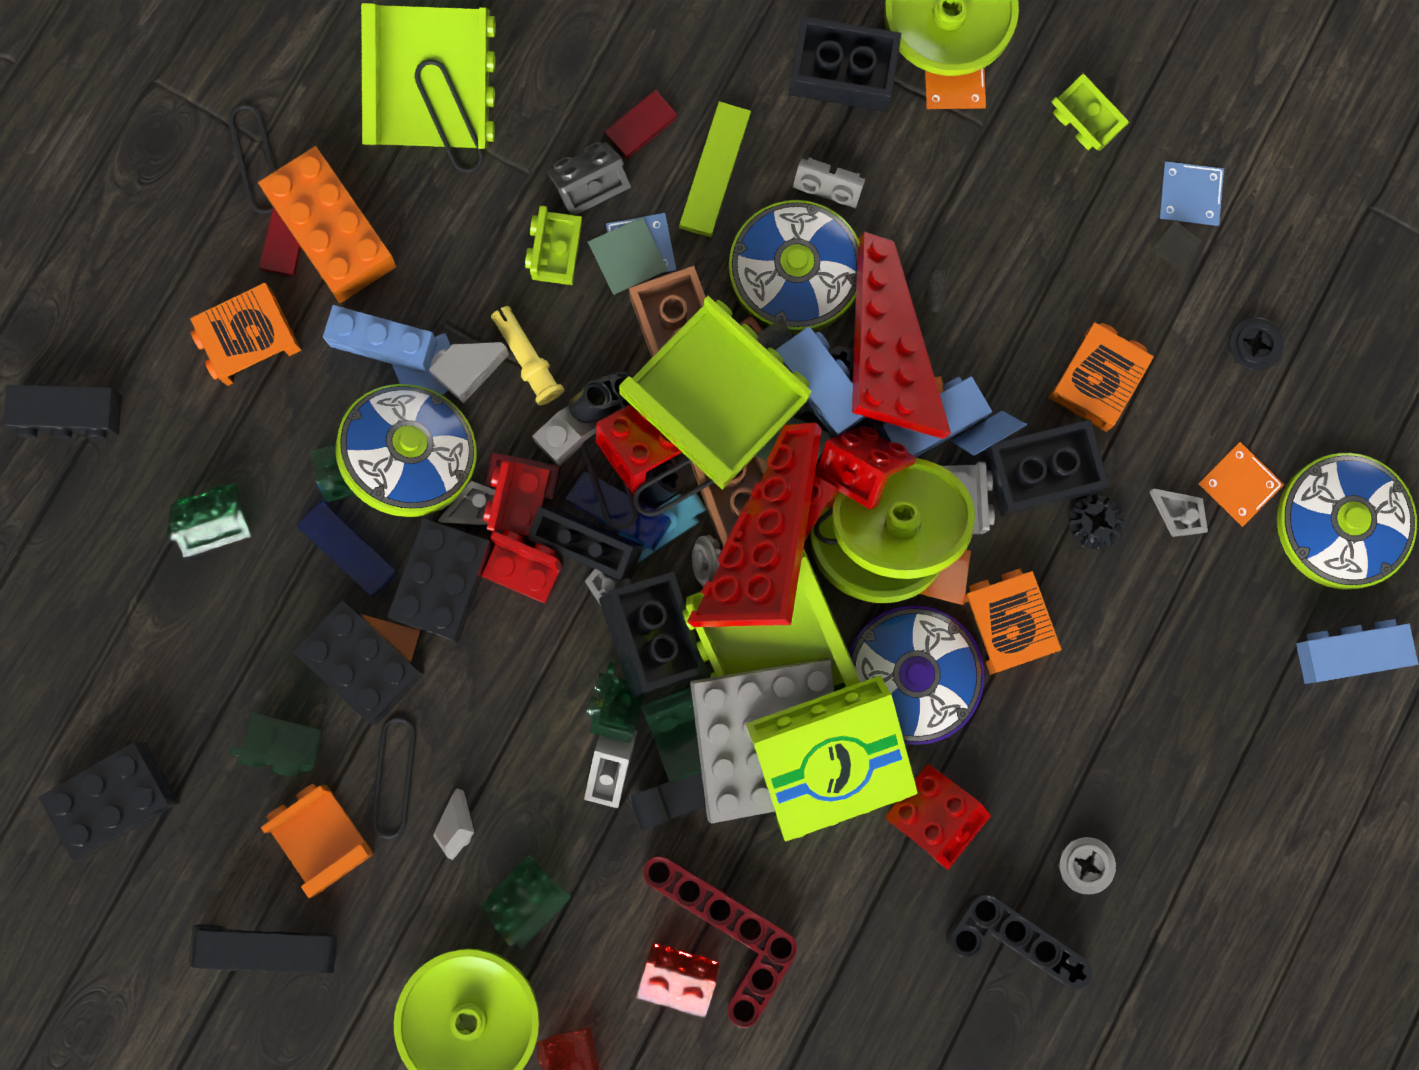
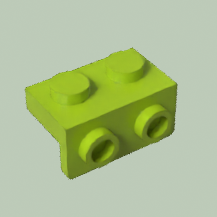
M1084 73L1059 97H1055L1051 101L1056 107L1052 113L1062 124L1067 126L1071 123L1079 131L1075 137L1087 150L1094 147L1096 150L1101 151L1130 123Z
M540 206L538 216H532L530 235L535 236L534 247L527 249L525 268L530 269L532 280L573 285L582 216L548 212L547 206Z

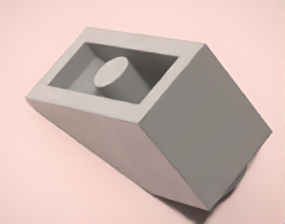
M502 342L452 344L448 350L442 349L434 356L431 361L433 366L429 371L437 381L464 403L509 356V352Z
M569 406L557 412L532 437L535 444L557 466H561L588 438L596 433V423L605 417L584 423L575 419L570 413Z
M603 722L593 755L584 800L618 808L637 736L636 730Z

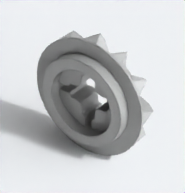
M711 535L700 536L696 540L692 551L693 571L697 581L703 588L707 581H712L720 565L718 558L722 552L718 540L713 539Z
M1083 837L1071 841L1061 851L1058 867L1062 880L1073 891L1081 894H1096L1106 889L1112 882L1116 871V862L1112 851L1105 843L1095 838ZM1092 855L1091 864L1095 866L1096 870L1100 871L1099 874L1087 871L1081 876L1082 867L1078 865L1075 858L1086 860Z

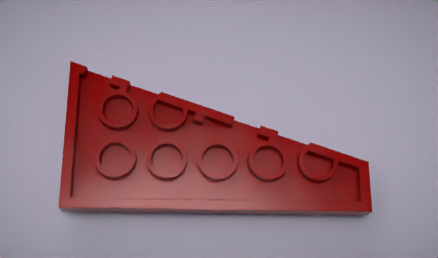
M864 232L858 238L852 413L945 439L951 434L895 243L894 241Z
M817 422L784 425L766 461L768 468L761 482L755 483L750 493L753 498L746 512L741 511L718 558L720 565L712 581L706 582L701 592L704 597L697 611L692 610L687 620L692 627L791 625L822 432Z

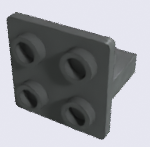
M601 142L593 143L583 150L584 153L574 158H562L553 164L554 168L547 171L569 215H577L631 188L622 167L624 165L622 157L607 142L603 144Z

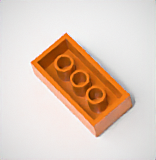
M316 146L258 182L272 206L339 303L344 302L396 268L392 255Z

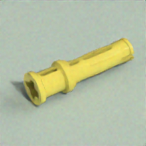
M510 306L501 308L507 321L503 320L498 310L491 315V319L495 322L521 365V378L523 381H528L537 396L535 399L536 403L539 406L545 405L558 398L564 392L563 386L561 384L557 385L548 370L550 367L548 361L538 357L512 313Z

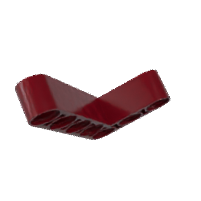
M663 855L651 857L643 869V877L650 887L756 952L727 1003L728 1016L735 1026L748 1028L754 1025L796 956L797 944L795 939L788 931L672 859ZM663 862L668 866L670 873L666 880L655 881L650 877L649 868L653 863ZM693 881L698 884L700 892L695 899L686 900L681 897L679 888L683 882ZM716 900H724L730 906L728 915L722 919L714 918L709 912L711 904ZM751 918L757 920L760 924V929L756 936H743L740 932L741 923ZM780 937L786 938L790 942L789 951L783 956L774 955L771 952L772 942ZM759 969L769 970L772 974L770 983L764 987L756 986L752 982V976L755 971ZM741 1000H747L753 1004V1011L746 1018L737 1017L733 1012L735 1004Z

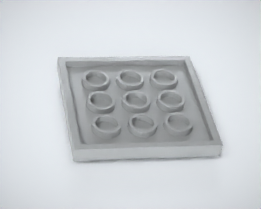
M827 658L690 681L707 820L711 824L775 811L756 750L745 723L834 692L831 660Z

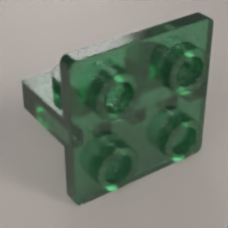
M237 484L229 486L217 485L207 493L195 497L192 495L183 496L170 506L167 536L169 541H177L184 558L251 536V527L239 503V488Z
M529 856L513 870L512 874L497 890L488 896L481 909L505 942L509 945L515 943L523 949L568 902L571 896Z

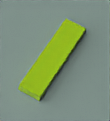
M719 101L679 228L712 237L750 118V110Z

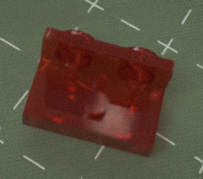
M652 944L637 998L705 1018L715 988L719 963L704 956H695L675 950L670 946Z
M590 1027L555 1033L537 1042V1058L542 1070H600Z

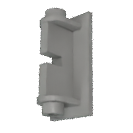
M811 157L808 160L801 159L792 188L856 208L865 182L864 178L859 177L860 173L856 174L837 168L836 173L832 174L829 173L831 168L829 164L813 160Z

